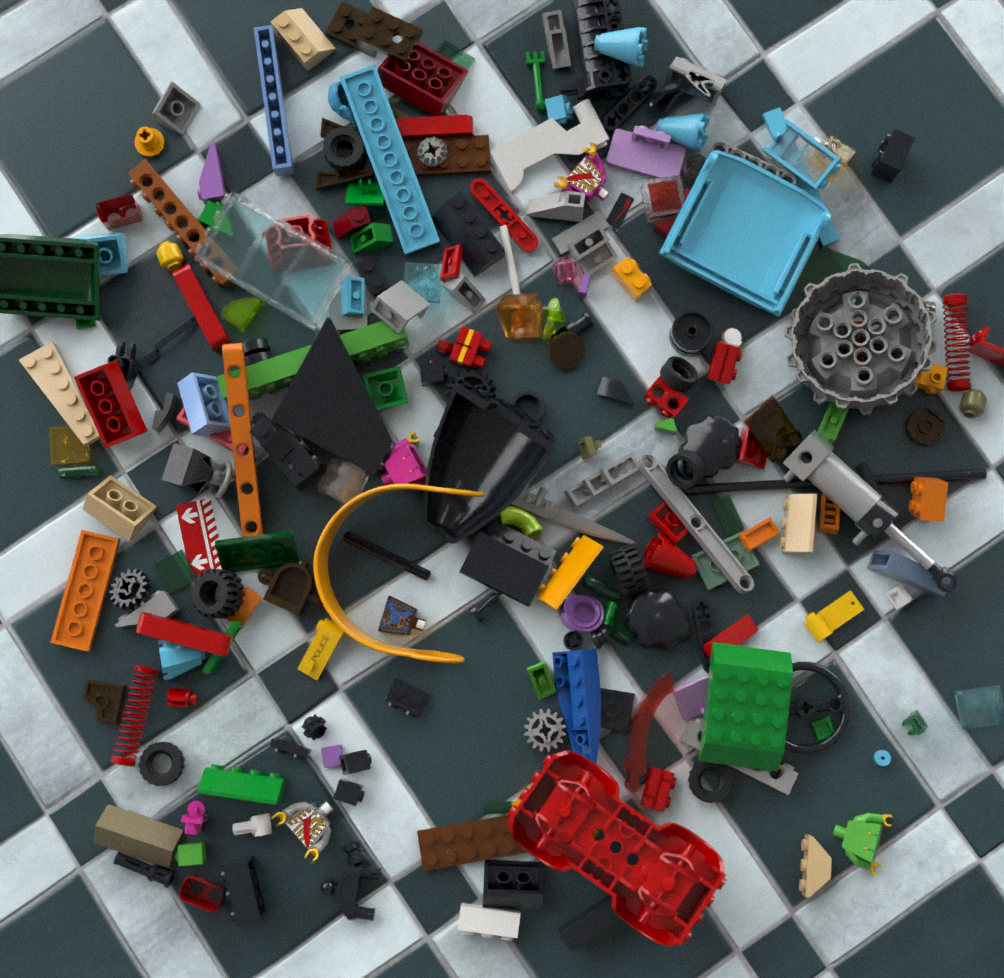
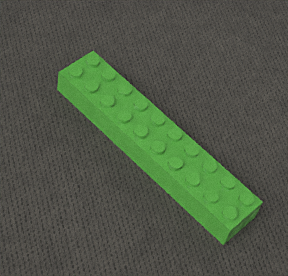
M384 321L340 335L354 364L358 362L364 364L369 362L370 358L376 356L382 358L387 356L388 352L394 350L396 352L406 349V346H409L405 329L398 334ZM311 345L247 366L249 399L257 400L262 398L263 394H275L280 392L281 388H289ZM238 369L230 373L233 377L237 378L240 376L241 371ZM225 374L216 378L223 399L228 403Z

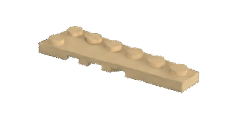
M53 342L19 359L20 363L83 445L88 446L101 439L89 410Z

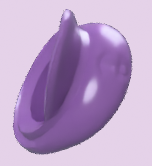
M571 594L565 598L561 605L560 619L568 629L589 633L597 630L602 625L604 608L594 597Z

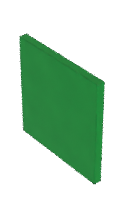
M362 179L359 182L348 183L345 205L383 206L384 196L379 183H371L370 179L368 183L362 182Z

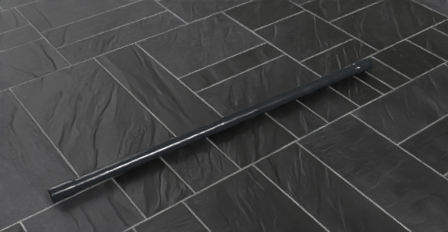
M985 468L954 471L879 474L873 476L877 484L912 482L914 481V476L938 478L943 481L986 479L987 472ZM806 478L804 481L801 479H791L789 482L785 480L696 484L692 488L680 489L685 495H698L700 493L814 488L816 486Z

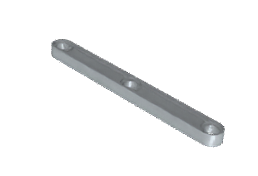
M651 454L643 455L638 461L639 470L736 591L741 594L751 591L754 587V580L683 491L669 480L666 470ZM643 460H649L652 467H645ZM692 519H696L700 523L699 528L692 526ZM740 580L747 581L748 589L741 587Z

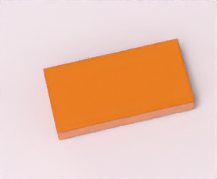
M771 517L741 533L738 537L747 552L776 537L780 532Z

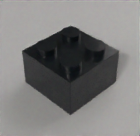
M894 129L891 134L887 133L878 148L877 156H875L870 166L873 168L871 175L891 183L901 171L916 137Z

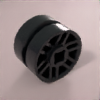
M254 339L243 343L246 367L273 358L272 353L269 352L271 348L267 339Z

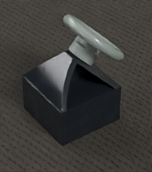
M174 443L162 480L178 488L195 493H200L210 483L213 484V496L220 498L228 488L233 468L232 464L226 461L219 470L214 469L210 456L194 448Z

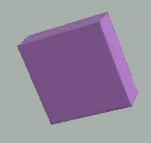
M583 274L579 297H587L590 275Z
M341 745L321 748L324 768L341 765L339 755H343Z

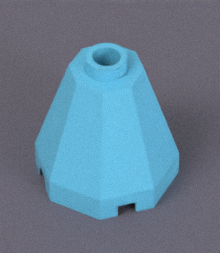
M166 640L158 641L159 646L163 645V647L159 648L162 672L167 673V675L163 676L164 681L173 679L201 665L202 660L205 659V652Z

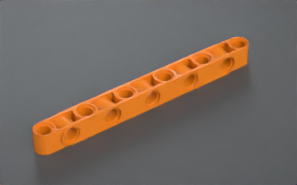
M243 343L223 344L222 352L242 537L263 534L254 440L253 436L249 433L252 429L244 348ZM232 367L240 369L241 374L239 377L236 378L231 375L230 370ZM236 406L244 408L245 414L243 416L235 414ZM246 445L249 448V453L246 455L241 454L239 446ZM244 484H251L253 491L251 493L245 492L243 490ZM247 523H256L257 529L254 531L249 530Z

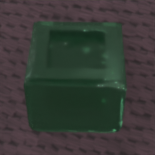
M624 617L620 618L610 637L620 644L627 646L634 633L627 630Z

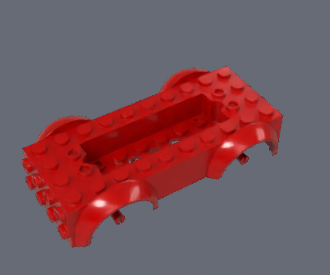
M570 750L557 754L554 753L552 756L548 754L542 763L545 767L541 773L536 771L530 780L533 783L530 789L525 788L519 796L521 802L518 806L513 805L507 814L510 817L507 821L509 822V833L513 840L545 865L560 872L573 868L612 896L613 911L634 930L653 942L666 947L677 944L681 945L682 942L686 943L692 934L690 932L694 924L697 926L703 918L702 911L705 906L708 908L711 906L715 899L713 894L717 889L721 890L727 881L725 879L726 874L724 873V862L721 856L705 840L686 827L674 822H668L659 827L620 800V788L616 780L587 757ZM595 829H602L604 831L605 837L603 840L596 841L593 838V831ZM613 841L621 843L622 849L619 853L611 852L610 844ZM630 853L638 855L639 862L636 865L628 864L627 856Z

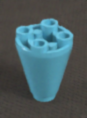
M636 27L596 35L595 51L630 65L643 67V51H647L648 39H646L647 28Z
M699 113L664 117L658 120L656 132H666L667 135L671 136V141L699 152L702 151L703 144H706L708 140V133L705 132L710 122V116Z

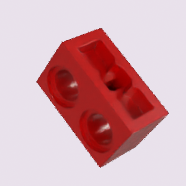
M661 376L657 378L644 395L646 403L651 407L656 406L661 410L660 414L666 419H675L690 400L681 392L670 388L662 380ZM660 390L663 396L657 398L654 396L653 391ZM668 402H675L677 404V409H670L668 407Z

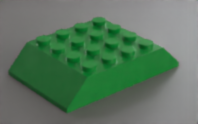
M712 642L698 761L769 771L778 770L784 755L793 679L791 653Z

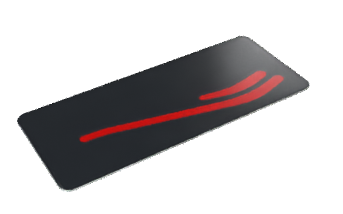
M621 193L606 220L607 223L618 229L634 198Z

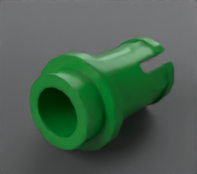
M608 601V604H605L606 611L602 624L613 627L617 611H620L619 604Z

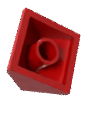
M745 424L742 427L741 444L737 450L738 459L735 463L764 469L767 457Z
M665 501L646 518L659 533L665 535L674 544L688 532V529Z

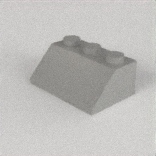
M676 57L669 67L665 83L668 85L676 84L682 80L688 70L704 74L715 81L712 87L706 88L710 92L709 99H703L688 91H685V93L715 106L727 80L720 74H713L707 71L703 66H696L685 58Z

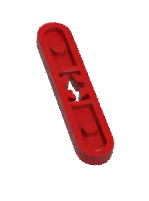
M481 178L473 180L470 186L472 196L500 226L507 225L509 236L524 252L531 253L535 251L538 247V238L487 181ZM500 211L503 212L504 214H505L506 212L508 213L507 217H508L509 221H508L506 218H502V219L500 218V217H501Z

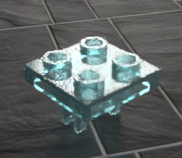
M405 262L404 282L427 302L440 303L442 287L440 274L442 265Z

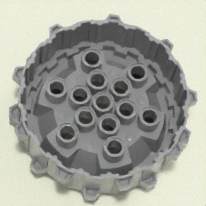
M858 263L849 265L846 272L831 275L825 278L819 285L809 283L804 288L806 298L801 302L798 309H793L790 315L794 323L785 327L784 336L792 341V353L786 357L788 367L798 369L796 379L799 383H805L814 392V402L820 405L828 401L843 410L849 408L858 409L862 416L871 415L873 407L886 404L889 406L897 403L898 397L901 394L912 396L917 391L915 380L920 376L921 372L930 371L933 365V361L928 355L936 352L937 342L932 340L930 326L936 322L937 317L935 312L925 309L924 300L907 285L908 277L901 273L893 277L879 270H862ZM853 299H860L862 304L855 306L851 301ZM889 314H896L898 319L891 321L887 316ZM860 317L864 322L862 324H855L853 319ZM827 321L830 325L827 328H822L819 323ZM873 325H879L882 328V330L879 332H874L871 329V327ZM844 328L848 333L841 336L837 333V330ZM857 336H863L866 341L863 343H857L855 341V338ZM879 343L883 345L884 349L876 351L873 345ZM841 347H847L849 349V353L841 354L839 352V349ZM898 351L902 357L895 359L891 356V353ZM865 355L867 361L859 362L857 356ZM825 358H831L833 363L827 366L822 361ZM866 373L869 379L861 381L858 376Z

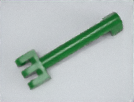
M536 51L533 52V59H530V53L526 52L527 66H533L536 111L542 113L547 110L543 97L540 65H545L544 51H540V58H537Z

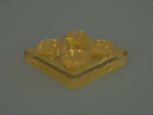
M70 426L49 427L52 466L91 463L90 445H83Z

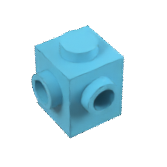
M559 95L545 99L548 119L553 118L559 125L567 124V120L573 119V106L568 96Z

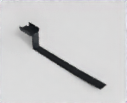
M195 316L154 345L155 349L144 356L145 361L152 364L160 358L159 349L197 322Z

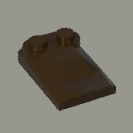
M773 396L744 421L768 460L773 463L785 459L801 443V433L794 428Z

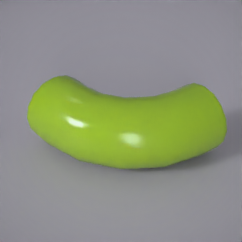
M508 506L494 518L495 521L503 525L516 526L521 529L525 536L531 539L537 538L544 531L532 514L514 506Z

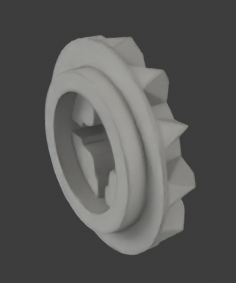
M435 136L433 138L426 137L417 148L418 157L427 166L440 165L447 157V147L442 139H438ZM430 145L433 149H438L435 151V157L432 153H427L429 152Z

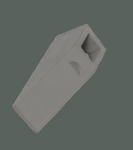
M564 191L530 199L526 216L582 222L585 193Z
M158 590L150 596L151 599L148 602H141L139 608L135 606V611L131 614L126 613L122 615L115 626L118 628L137 626L141 612L171 618L180 609L167 591L163 590L161 592Z

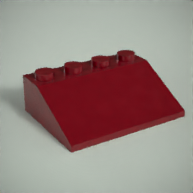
M418 42L407 64L387 56L378 67L377 72L383 88L433 116H441L450 105L469 70Z

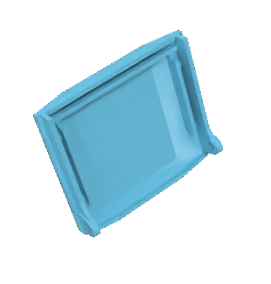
M714 150L709 153L659 254L684 270L751 305L779 317L831 214L827 207L803 189L746 159Z

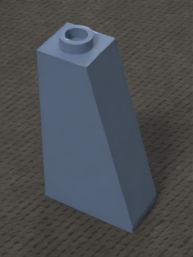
M874 550L867 567L868 569L930 595L945 597L947 592L939 590L936 582L932 579L933 575L921 564L895 551ZM942 578L944 584H950V578Z

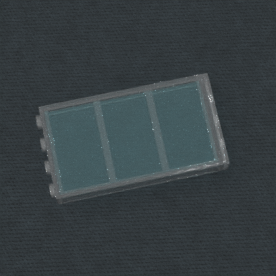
M237 192L226 193L221 202L224 204L220 211L217 210L212 218L215 222L212 227L206 229L203 235L205 237L203 244L199 243L194 251L197 254L194 260L315 331L354 263Z

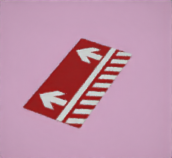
M207 498L177 505L176 510L191 579L197 578L204 570H222L215 547V540H219L211 499Z

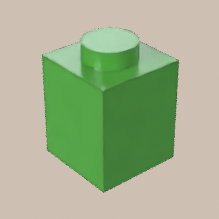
M206 842L178 845V849L175 850V860L178 861V865L187 866L206 863Z

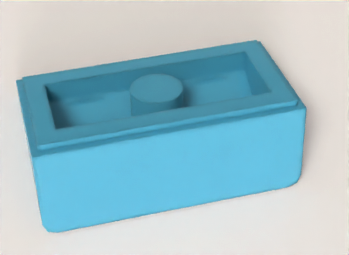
M346 276L342 279L341 315H364L365 278Z

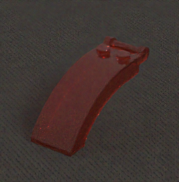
M663 673L651 684L633 713L627 734L626 758H623V769L627 771V779L624 781V786L631 792H636L639 789V776L646 774L645 751L649 725L659 704L669 693L673 692L672 673Z

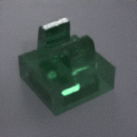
M918 710L911 712L902 722V726L907 724L912 726V729L908 731L910 736L914 734L920 735L928 727Z

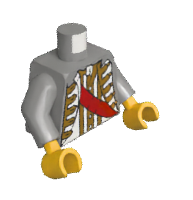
M325 801L319 808L314 803L300 802L292 804L281 812L274 814L272 819L277 816L280 818V822L276 826L285 823L308 849L305 858L309 854L313 855L314 859L311 863H314L318 858V854L328 844L331 834V821L327 816L334 808L328 801Z

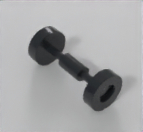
M494 593L484 601L485 604L478 610L473 604L468 609L479 622H482L484 617L480 612L498 601V597L502 593Z

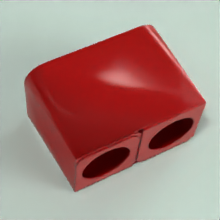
M130 194L97 203L98 206L96 205L99 220L107 230L143 221L139 205ZM131 208L137 210L134 215L126 217L127 210ZM112 213H117L121 217L108 221V217Z
M192 874L185 879L179 892V897L187 903L211 913H216L228 888ZM195 880L204 884V890L200 894H194L190 889L191 883ZM212 888H217L222 892V898L217 902L209 899L208 894Z

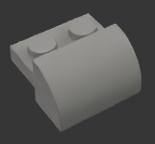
M600 224L567 245L573 261L577 263L582 273L591 275L618 257Z

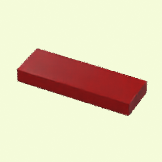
M746 614L701 647L710 659L712 642L738 646L759 631L749 614Z

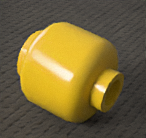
M165 241L160 244L156 251L162 268L172 271L182 266L181 263L184 261V256L177 243Z

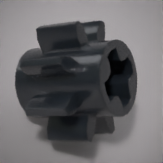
M315 714L306 718L302 725V728L305 729L303 734L313 740L321 738L327 729L324 725L326 721Z

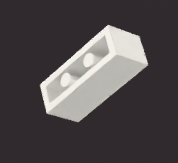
M461 903L458 930H461V933L465 935H473V932L481 933L482 937L493 938V935L501 936L503 940L512 941L513 938L518 937L521 913L519 910L485 908L483 905Z

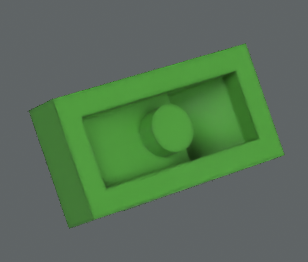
M545 661L526 668L538 699L556 693Z

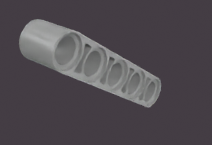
M718 141L713 144L710 153L714 150H719L746 159L793 185L796 184V177L792 173L727 143Z

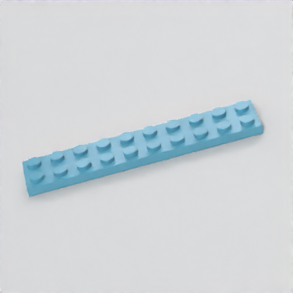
M375 64L340 77L405 255L440 243Z

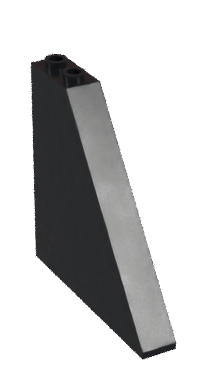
M327 316L271 420L375 475L377 471L380 472L385 464L383 462L385 455H390L392 452L393 440L332 319Z

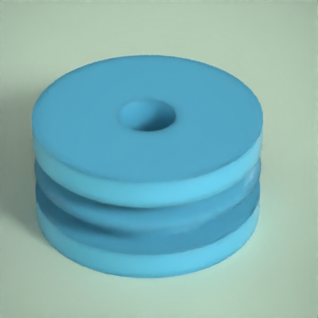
M878 750L874 753L873 760L879 766H887L891 761V756L887 751Z

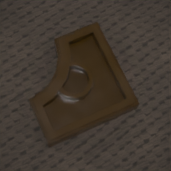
M86 679L82 698L94 705L97 712V721L117 725L126 686Z

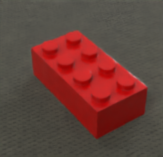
M117 360L74 377L105 448L148 431Z

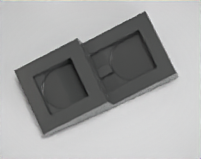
M166 393L163 411L155 410L152 426L155 432L160 433L171 419L178 399L175 394Z

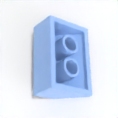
M192 372L177 383L192 434L209 436L231 430L228 403L223 399L215 376Z

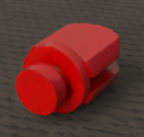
M172 688L167 692L168 706L185 708L190 707L191 703L192 705H197L198 693L192 694V691L189 689Z

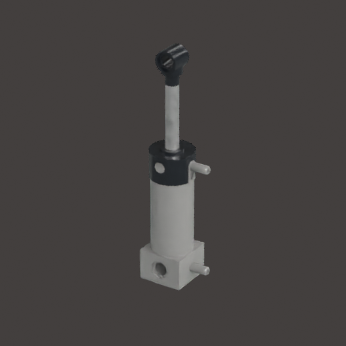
M816 430L783 462L790 469L783 477L786 482H789L795 475L802 481L807 478L855 521V525L862 530L852 540L855 545H859L867 536L874 539L880 533L885 532L933 575L932 579L936 582L939 590L951 592L955 589L958 580L955 571L947 569L945 566L941 568L893 524L895 517L900 511L832 452L834 447ZM806 452L810 453L812 458H808ZM950 577L953 582L951 584H944L942 578Z

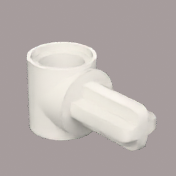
M270 813L252 816L250 821L234 823L232 828L234 835L252 833L254 836L272 834Z

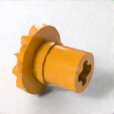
M141 127L137 131L135 147L144 157H153L156 154L159 155L160 151L164 149L165 140L159 130Z

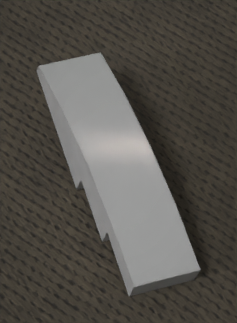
M630 453L569 488L564 493L573 508H576L638 472V461L634 454Z

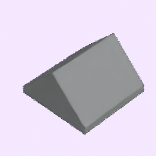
M171 81L155 107L153 115L159 124L183 135L201 103Z

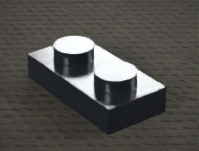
M372 255L355 264L362 277L365 278V282L374 297L391 287Z
M272 738L269 745L274 747L273 751L285 754V751L293 753L292 757L301 760L304 757H310L312 750L277 738Z

